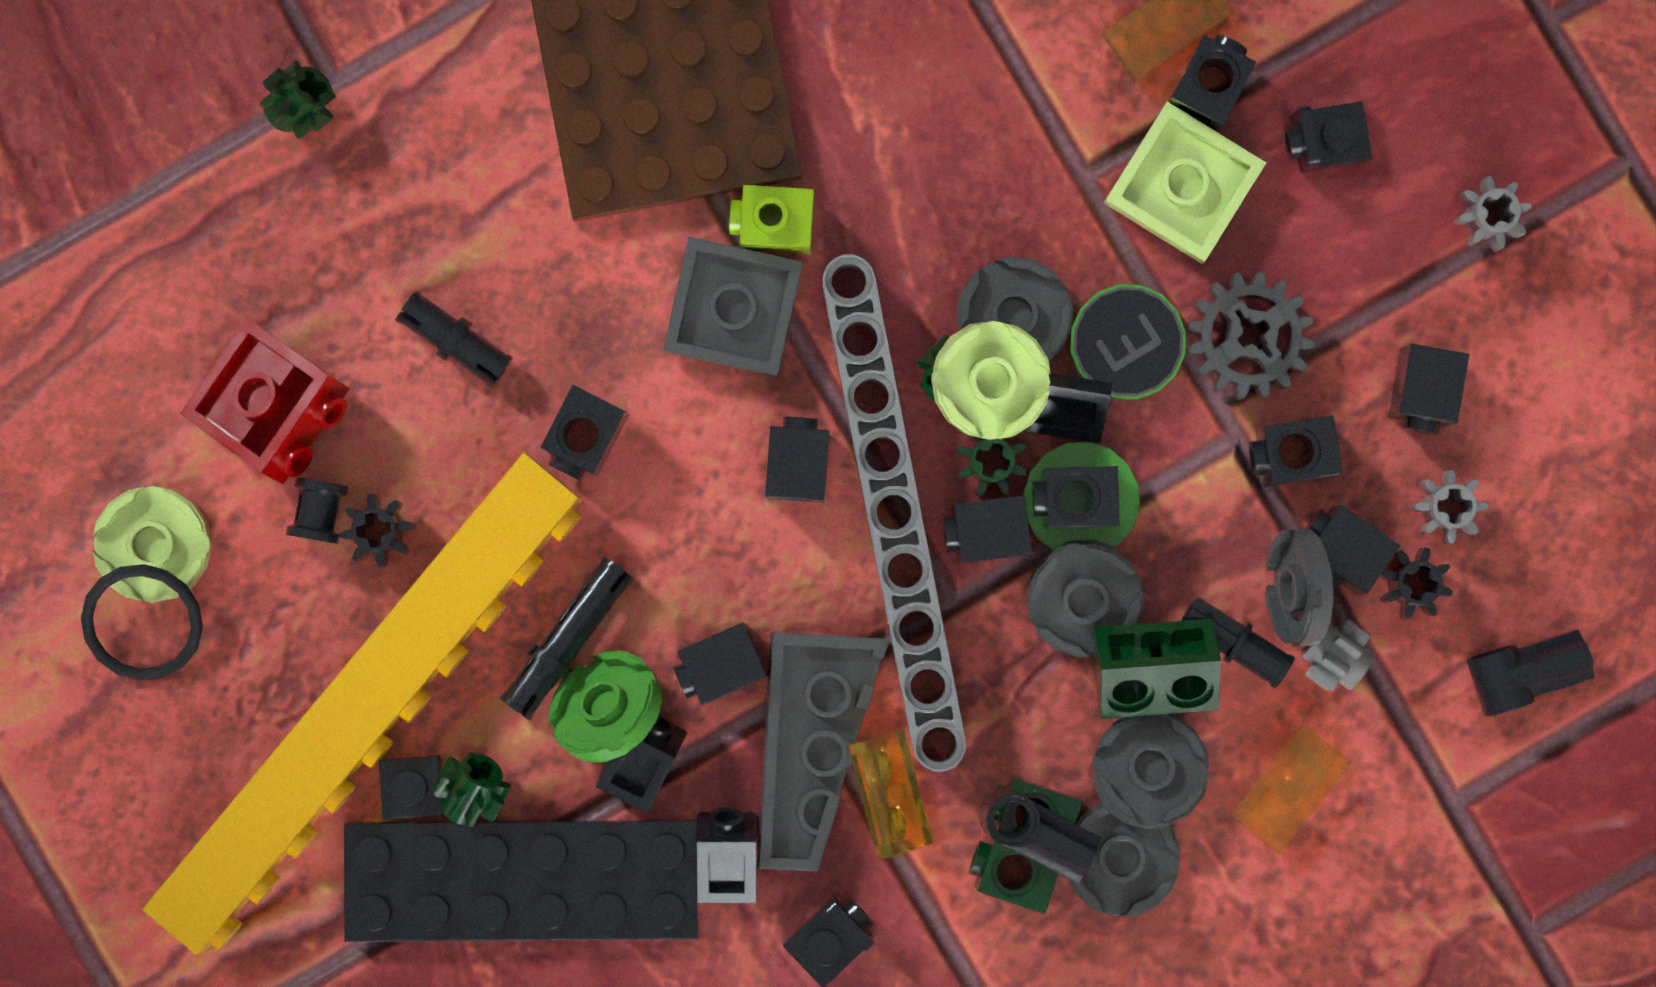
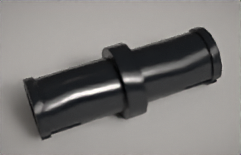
M418 290L410 296L401 309L403 312H400L395 319L396 322L402 323L438 349L436 355L444 361H447L449 358L453 359L486 382L490 388L497 383L507 369L505 367L513 359L512 356L506 355L470 329L472 323L462 317L458 321L422 296V293Z

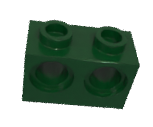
M1212 618L1094 627V680L1101 719L1219 710L1221 658Z
M1012 775L1008 787L998 784L995 790L1010 789L1019 792L1028 799H1040L1045 802L1047 809L1073 823H1076L1083 802L1078 797ZM1006 803L996 812L995 827L999 833H1013L1020 827L1016 821L1018 803ZM990 838L989 843L979 840L968 873L977 877L975 883L977 892L1046 914L1058 874L1025 857L1029 863L1027 878L1019 885H1005L997 877L999 863L1006 856L1021 854L1008 847L1001 846L992 838Z

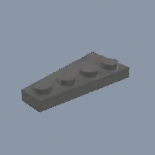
M770 633L756 866L759 869L818 872L840 801L841 788L857 746L855 743L865 711H868L875 688L873 685L881 659H884L889 639Z

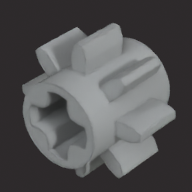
M1489 176L1481 180V196L1470 190H1465L1459 195L1460 200L1468 207L1464 214L1454 219V224H1466L1467 229L1471 233L1467 243L1469 246L1476 244L1482 239H1490V246L1495 252L1503 249L1505 246L1504 232L1515 238L1525 235L1527 231L1517 222L1520 215L1532 207L1529 203L1520 204L1518 198L1514 195L1518 183L1514 181L1503 189L1495 188V182ZM1491 203H1496L1500 207L1496 215L1500 221L1491 226L1485 221L1489 213L1485 207Z
M1447 470L1442 474V486L1437 487L1434 482L1428 479L1422 480L1419 483L1426 495L1422 502L1410 505V510L1422 512L1423 518L1426 521L1419 531L1422 535L1429 534L1435 529L1442 530L1444 544H1451L1456 540V528H1461L1470 535L1479 532L1477 525L1472 520L1476 512L1488 509V504L1477 502L1472 493L1479 483L1476 479L1465 482L1463 485L1456 484L1454 470ZM1448 496L1450 501L1459 502L1460 513L1450 515V518L1448 513L1438 512L1437 507L1438 501L1448 499Z
M1343 619L1338 628L1330 623L1326 636L1318 645L1305 646L1302 650L1301 657L1312 664L1305 673V676L1326 691L1332 692L1338 683L1348 690L1353 689L1365 675L1375 658V654L1364 647L1371 635L1349 619L1347 621Z

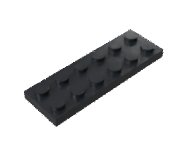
M698 819L477 821L473 827L460 825L453 821L347 822L344 824V942L698 939Z

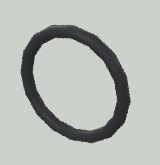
M146 564L122 566L100 577L86 595L81 614L84 640L97 661L117 675L139 681L164 678L183 668L198 650L203 630L199 603L187 584L168 570ZM144 576L162 581L179 594L188 609L191 628L187 644L175 659L160 667L137 668L122 664L105 651L96 637L93 621L96 603L109 586L123 578Z

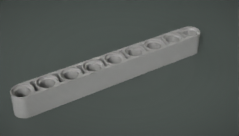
M843 254L834 258L826 266L823 273V295L911 746L916 759L925 768L932 771H947L954 768L962 760L966 751V739L876 278L871 265L864 258L854 254ZM844 269L858 271L866 283L864 291L857 297L843 298L834 291L831 285L834 276ZM865 326L875 334L877 344L870 354L855 356L845 349L843 337L850 328ZM865 383L881 385L887 393L888 403L886 407L876 414L862 412L855 404L854 394ZM876 440L892 442L899 452L898 464L887 472H879L872 469L866 461L865 451ZM898 497L908 504L910 519L903 528L890 530L879 522L877 507L885 498ZM909 554L919 561L921 576L914 586L901 588L890 580L888 565L896 555ZM912 611L925 613L932 623V634L921 645L906 643L899 633L901 619ZM924 669L937 671L944 682L941 696L930 703L916 700L911 692L913 676ZM936 727L950 730L955 739L953 752L942 760L928 758L922 750L924 735Z

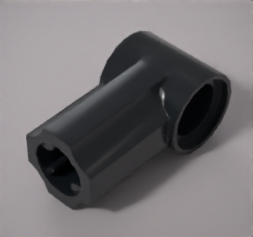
M1571 630L1519 648L1517 645L1505 646L1466 660L1485 717L1519 709L1535 702L1534 697L1595 678L1592 656L1579 630Z
M1010 789L997 790L989 794L982 802L979 811L980 825L990 838L1001 846L1018 852L1076 884L1088 872L1102 839L1089 830ZM1006 803H1018L1023 810L1024 818L1022 825L1013 833H999L995 827L996 812Z

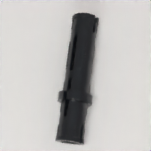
M604 556L589 580L578 592L539 646L535 643L528 651L531 658L506 692L501 695L500 699L516 712L531 720L541 702L560 677L565 680L572 670L568 666L602 622L619 596L624 592L629 583L634 580V577Z

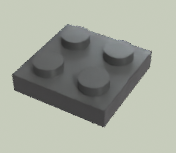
M688 237L663 348L664 353L778 378L803 262Z

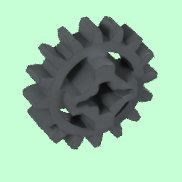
M1263 272L1255 274L1250 285H1245V281L1240 273L1233 274L1230 277L1229 291H1226L1218 282L1214 283L1208 288L1214 302L1197 300L1193 308L1198 314L1203 316L1202 320L1189 322L1185 328V331L1198 335L1199 341L1186 349L1187 355H1202L1205 361L1198 367L1196 374L1202 376L1212 371L1217 376L1213 386V390L1216 392L1224 389L1229 383L1235 385L1234 394L1235 399L1238 400L1246 397L1249 387H1254L1259 399L1269 397V382L1271 381L1282 390L1288 388L1292 384L1286 371L1288 369L1299 373L1305 371L1308 365L1298 357L1299 351L1311 350L1315 346L1314 341L1302 337V330L1314 324L1313 317L1299 318L1295 311L1305 301L1304 298L1298 296L1288 301L1283 297L1287 282L1284 280L1279 281L1271 289L1265 287L1266 279ZM1239 299H1259L1270 304L1272 308L1266 312L1248 309L1245 303L1239 301ZM1218 314L1220 316L1218 319L1224 325L1222 344L1214 349L1212 327ZM1240 322L1247 329L1254 325L1260 328L1262 335L1256 340L1260 348L1259 350L1253 344L1242 347L1239 344L1237 338L1244 332L1239 324ZM1285 324L1288 339L1285 353L1281 358L1282 354L1276 347L1278 329ZM1234 360L1248 362L1254 366L1256 371L1259 370L1262 374H1242L1230 369L1227 365Z

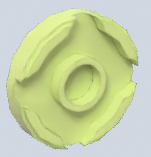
M986 321L969 324L949 337L936 356L931 381L935 402L949 423L967 435L991 440L1013 437L1034 424L1047 405L1050 390H1048L1050 384L1049 374L1051 375L1049 360L1035 338L1018 326L997 321Z
M156 486L130 489L109 502L97 519L93 534L95 536V551H93L95 566L102 576L122 566L146 564L168 570L187 584L189 589L197 584L208 568L212 550L209 523L197 504L178 491ZM144 576L123 578L110 586L126 598L150 603L179 597L176 591L162 581Z

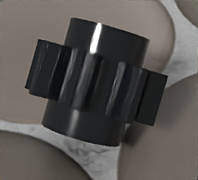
M368 494L367 509L362 511L350 507L345 509L348 516L354 520L351 530H344L339 533V537L348 540L353 539L358 546L353 553V560L361 561L369 552H375L377 565L379 567H387V552L396 550L403 554L409 553V548L401 541L404 531H411L416 528V525L411 522H401L397 516L403 505L400 500H394L384 510L380 509V500L377 495ZM376 515L380 522L389 523L391 527L390 533L381 536V546H378L375 539H369L365 536V528L374 525V516Z
M1420 548L1416 553L1415 561H1410L1408 555L1403 550H1397L1393 556L1397 566L1392 571L1383 570L1379 576L1381 579L1388 580L1389 590L1380 597V601L1393 602L1396 600L1401 603L1400 618L1410 619L1414 613L1415 605H1420L1423 613L1427 616L1437 615L1436 606L1433 601L1438 596L1453 595V591L1450 588L1443 586L1442 574L1451 568L1450 565L1440 564L1434 566L1429 563L1430 548ZM1419 569L1418 579L1426 582V589L1424 592H1414L1411 597L1412 589L1408 585L1403 584V578L1405 574H1416Z

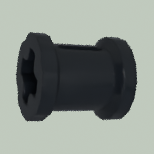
M296 477L294 486L299 489L294 524L287 526L286 535L338 544L339 534L335 532L340 497L347 495L348 486Z

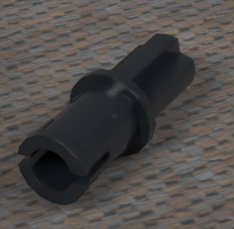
M1196 598L1185 611L1181 621L1212 618L1219 651L1225 654L1223 661L1229 663L1231 660H1234L1270 683V686L1276 688L1288 673L1295 657L1291 654L1288 655L1251 630L1253 627L1252 623L1246 622L1245 625H1242L1204 599Z

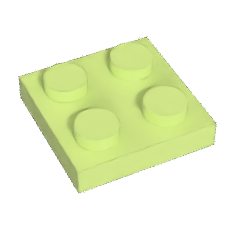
M1167 101L1107 196L1104 204L1203 264L1266 165V162Z

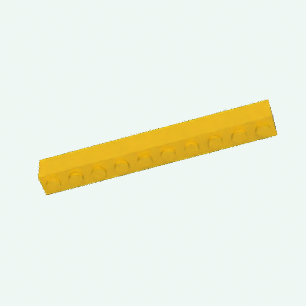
M523 452L142 910L195 955L209 949L211 945L218 951L222 949L241 927L242 922L235 916L245 904L251 900L258 905L277 884L280 877L273 871L285 856L289 854L293 859H296L316 837L318 832L311 825L321 813L327 809L334 814L349 798L356 788L349 780L364 763L371 769L388 751L394 741L387 734L401 717L407 723H410L428 703L431 695L425 689L440 672L447 678L464 660L469 650L462 644L476 627L485 633L503 613L507 605L500 599L511 585L516 582L519 586L523 587L544 563V560L537 555L552 537L561 542L582 517L575 509L583 499L530 455Z

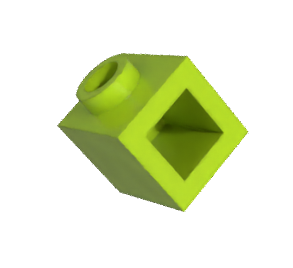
M743 185L742 200H731L729 235H740V247L747 250L811 255L814 189Z

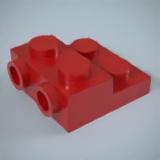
M246 318L180 414L257 471L284 485L289 476L297 477L308 468L313 458V450L310 446L322 428H332L342 419L347 407V403L343 398L350 388L263 327Z

